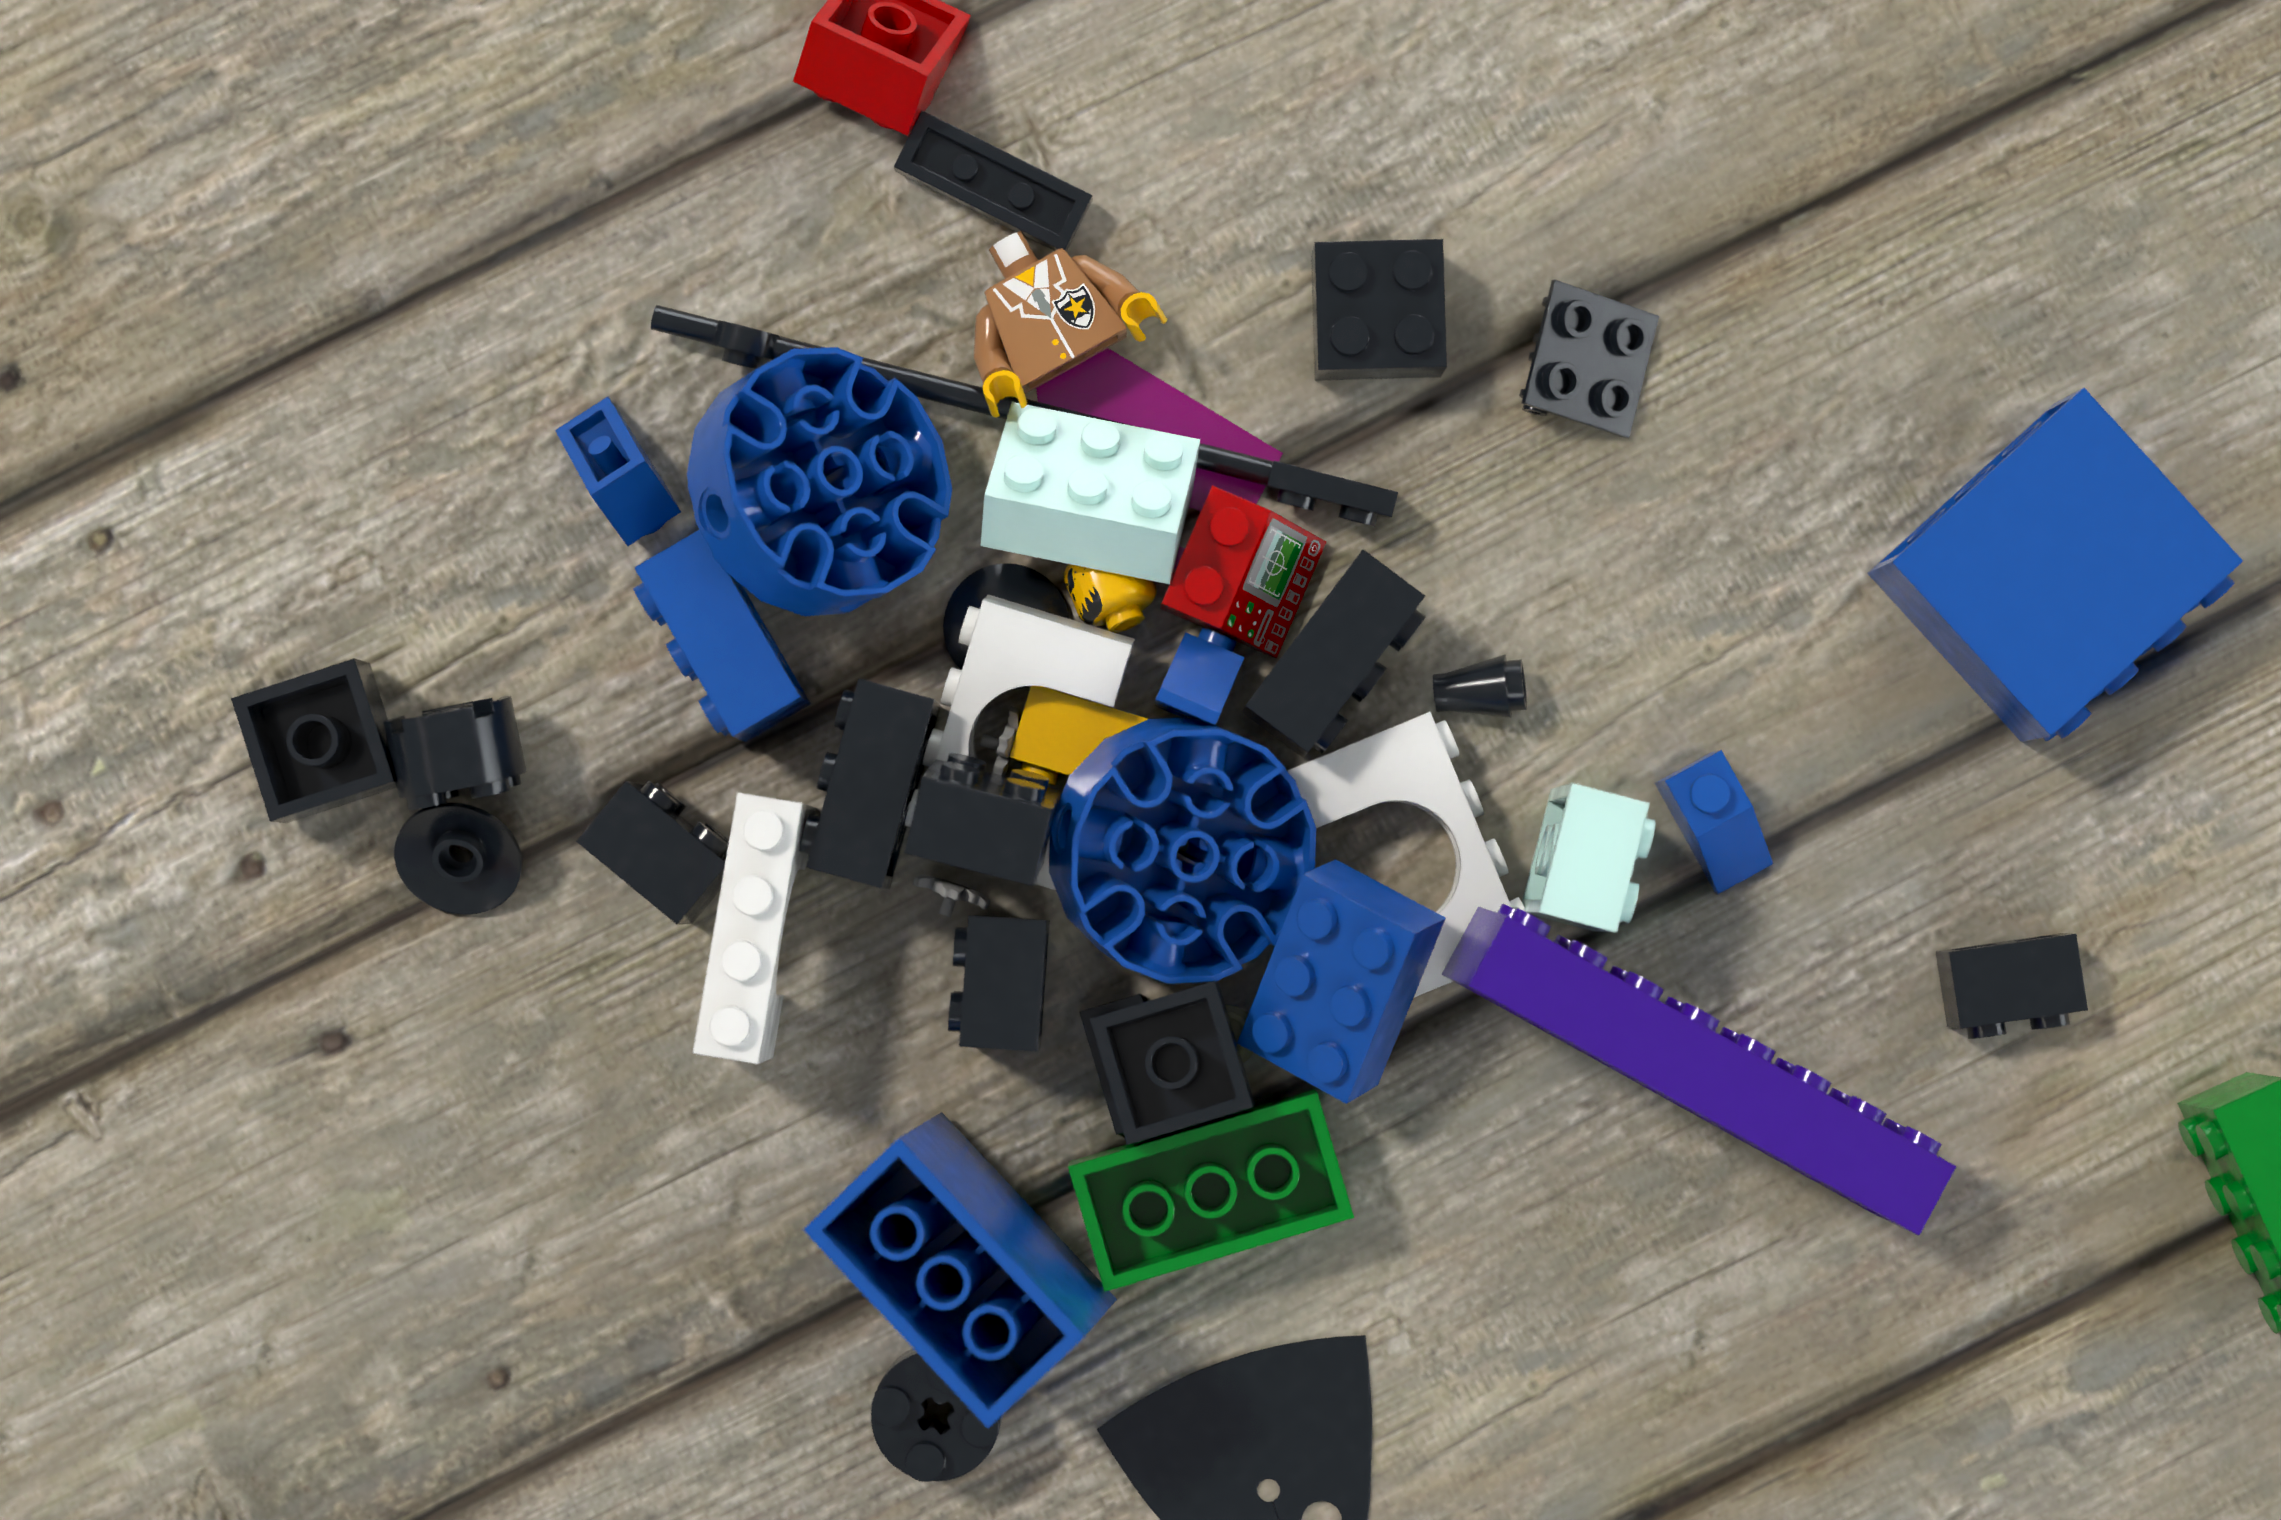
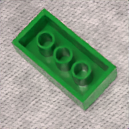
M2246 1072L2177 1103L2184 1117V1120L2178 1122V1127L2189 1151L2195 1157L2201 1155L2211 1176L2210 1179L2205 1181L2208 1196L2220 1215L2228 1214L2238 1236L2231 1240L2233 1251L2244 1271L2249 1275L2255 1273L2264 1293L2263 1297L2258 1298L2259 1308L2270 1329L2277 1334L2281 1332V1077Z
M1314 1089L1139 1143L1126 1144L1069 1161L1068 1164L1104 1292L1354 1218L1319 1096Z

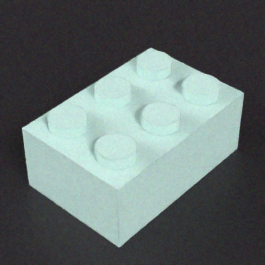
M1012 402L984 495L980 546L1170 584L1193 492L1200 439L1031 405L1021 409L1019 403Z
M1574 783L1551 789L1522 899L1525 912L1533 916L1600 932H1617L1619 922L1629 923L1634 913L1639 892V884L1630 882L1635 859L1638 857L1645 859L1647 857L1655 831L1656 821L1646 818L1650 803Z

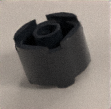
M504 696L494 701L493 698L454 704L422 711V716L405 719V715L383 721L399 798L407 799L409 810L447 803V799L460 796L458 789L470 787L472 798L510 791V787L520 785V774L527 772L511 696Z
M913 1348L899 1356L888 1368L875 1392L871 1408V1425L879 1449L893 1466L920 1482L947 1481L972 1471L984 1461L992 1450L1002 1422L1001 1416L993 1425L987 1428ZM932 1397L938 1405L949 1401L953 1406L949 1412L947 1424L942 1425L938 1419L928 1421L923 1416L928 1407V1398Z

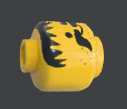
M1071 564L1066 566L1063 575L1079 618L1087 625L1107 626L1108 630L1114 633L1126 631L1140 624L1145 619L1142 611L1154 601L1157 592L1154 581Z

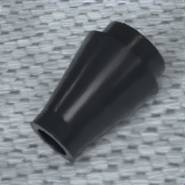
M1502 655L1448 673L1433 674L1436 712L1454 711L1511 718L1512 711L1527 710L1526 684L1522 659L1507 661L1506 655Z

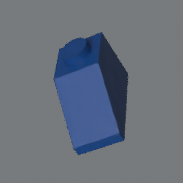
M609 396L555 430L589 494L627 547L643 536L658 531L668 520L681 513L660 474Z
M1203 627L1198 637L1185 632L1157 694L1155 707L1181 718H1198L1207 725L1215 726L1245 658L1233 653L1237 642Z
M1722 750L1711 752L1655 783L1715 894L1722 893L1773 864L1754 808Z

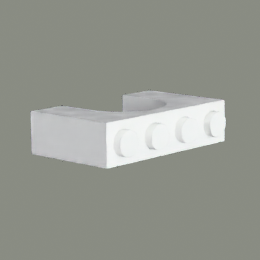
M988 594L982 600L980 609L969 606L958 643L967 645L969 648L962 670L951 667L940 702L942 705L951 707L944 731L933 728L922 765L930 767L936 759L947 762L949 753L977 758L974 738L979 716L992 699L1010 689L1022 686H1043L1114 707L1135 639ZM918 789L914 791L907 812L905 826L908 827L911 826L919 793ZM1048 843L1044 864L1034 884L1056 890L1049 874Z
M1431 712L1287 771L1295 779L1301 797L1307 801L1316 828L1375 804L1397 802L1409 804L1427 812L1439 822L1447 833L1455 854L1454 882L1448 897L1436 911V913L1446 917L1414 997L1453 982L1441 974L1478 906L1498 912L1503 903L1515 910L1519 908L1525 911L1519 897L1509 901L1499 878L1508 874L1509 871L1496 840L1493 838L1484 842L1475 818L1484 815V811L1471 780L1468 779L1460 783L1450 759L1459 756V750L1453 734L1445 720L1435 724Z
M737 792L693 1049L694 1054L760 1064L772 1059L774 1056L784 995L776 994L777 970L783 928L795 876L799 869L805 870L808 854L799 852L803 831L808 816L810 814L815 815L816 807L798 802Z

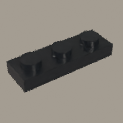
M923 110L894 165L895 172L1015 232L1021 231L1025 237L1053 251L1063 248L1067 252L1093 200V195Z

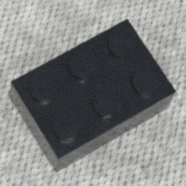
M1362 549L1247 702L1242 713L1302 758L1312 747L1322 754L1348 721L1338 713L1346 701L1352 696L1358 702H1361L1387 668L1377 661L1386 648L1390 645L1399 652L1426 616L1416 609L1425 598V595Z
M860 678L858 679L855 692L847 689L844 690L834 724L835 727L844 731L838 754L826 753L817 783L818 790L827 792L820 817L811 814L808 816L800 843L799 852L809 854L806 868L881 889H890L907 826H905L907 812L914 791L919 787L924 769L922 764L932 730L936 726L941 705L935 699Z

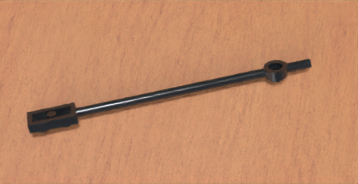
M656 305L651 320V330L724 348L722 361L752 369L760 367L762 358L773 360L792 349L825 348L762 330ZM863 357L862 364L874 368L888 381L895 377L919 398L992 416L983 393V387ZM1015 397L1001 399L997 403V409L1000 417L997 418L1007 420L1011 403H1019L1018 399ZM1026 399L1027 405L1121 423ZM1203 443L1199 445L1196 468L1278 489L1279 493L1276 502L1314 511L1316 499L1341 505L1339 518L1374 527L1376 526L1378 515L1391 518L1398 496L1396 491Z

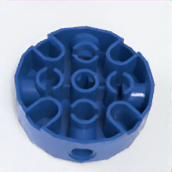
M838 347L792 349L755 369L721 391L695 427L687 469L688 492L692 500L696 525L711 548L716 562L760 601L804 617L849 613L921 573L936 551L934 545L939 539L941 522L949 515L952 484L943 441L918 397L895 377L888 381L874 368L862 364L863 357Z
M1198 718L1148 719L1104 739L1069 775L1057 804L1050 831L1049 874L1066 917L1102 953L1121 966L1167 984L1218 981L1242 970V964L1257 958L1269 944L1276 945L1303 874L1315 869L1316 825L1307 801L1301 797L1295 779L1285 770L1286 767L1267 747L1219 726L1207 725ZM1188 841L1186 852H1177L1179 847L1184 846Z

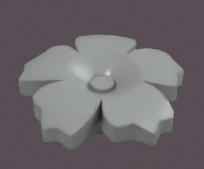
M1010 706L1008 724L1005 727L1004 733L999 738L987 734L982 736L980 746L996 750L997 753L993 774L1005 776L1011 762L1009 756L1021 720L1018 708Z
M917 876L912 884L916 887L932 889V891L938 892L944 897L939 914L951 917L956 901H967L978 905L984 910H988L990 900L982 893L937 877Z

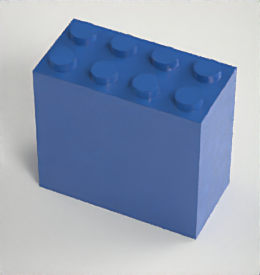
M2082 388L2048 408L1867 574L2013 734L2023 742L2039 738L2049 741L2057 734L2062 739L2077 729L2091 715V712L2085 705L2104 691L2108 695L2115 693L2131 680L2139 671L2133 661L2152 648L2156 652L2162 650L2176 639L2187 627L2181 620L2186 613L2191 612L2200 604L2203 608H2207L2222 597L2235 583L2228 575L2243 560L2085 388Z
M942 1112L899 1137L803 1229L987 1428L993 1425L1091 1331L1117 1300L1110 1291L1104 1292L1102 1282Z

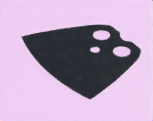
M1366 1335L1340 1336L1294 1342L1249 1352L1219 1362L1178 1379L1139 1400L1103 1424L1097 1431L1133 1486L1160 1520H1278V1518L1279 1520H1301L1306 1508L1319 1501L1329 1502L1337 1507L1342 1520H1367L1371 1490L1372 1404ZM1265 1479H1272L1280 1486V1494L1273 1502H1266L1258 1495L1257 1488L1259 1483Z

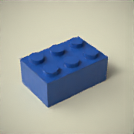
M700 530L634 567L643 582L633 588L634 592L652 621L657 620L660 626L667 623L675 639L666 643V647L684 677L689 676L692 681L700 680L707 695L698 701L717 733L722 732L724 736L731 734L732 737L747 742L811 705L744 587L716 562L711 548Z
M1336 859L1304 873L1237 1043L1346 1104L1378 1086L1446 917Z

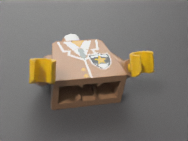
M1021 231L998 241L989 249V252L1005 279L984 292L987 305L981 308L976 315L974 361L983 382V393L991 415L996 418L1000 417L997 403L1005 397L1017 398L1021 409L1027 406L1025 394L1127 338L1126 326L1135 340L1138 342L1144 341L1146 337L1139 324L1145 318L1157 317L1163 325L1167 322V318L1155 298L1149 293L1137 290L1122 274L1086 255L1070 257L1061 248L1038 260Z

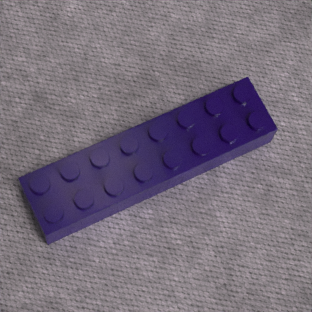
M1503 903L1498 912L1478 906L1441 975L1874 1215L1918 1236L1920 1235L1957 1167L1937 1156L1942 1146L1941 1143L1909 1126L1904 1127L1893 1120L1885 1119L1887 1115L1885 1112L1852 1095L1850 1097L1835 1088H1831L1829 1094H1826L1832 1083L1798 1064L1795 1066L1779 1057L1772 1064L1771 1061L1776 1052L1742 1033L1739 1035L1725 1027L1721 1029L1719 1034L1716 1033L1715 1030L1720 1020L1687 1002L1682 1003L1670 996L1667 997L1665 1003L1659 1001L1664 989L1631 971L1626 972L1614 965L1610 972L1603 970L1608 958L1574 939L1571 941L1561 935H1557L1554 942L1546 938L1551 926L1519 908L1515 910Z

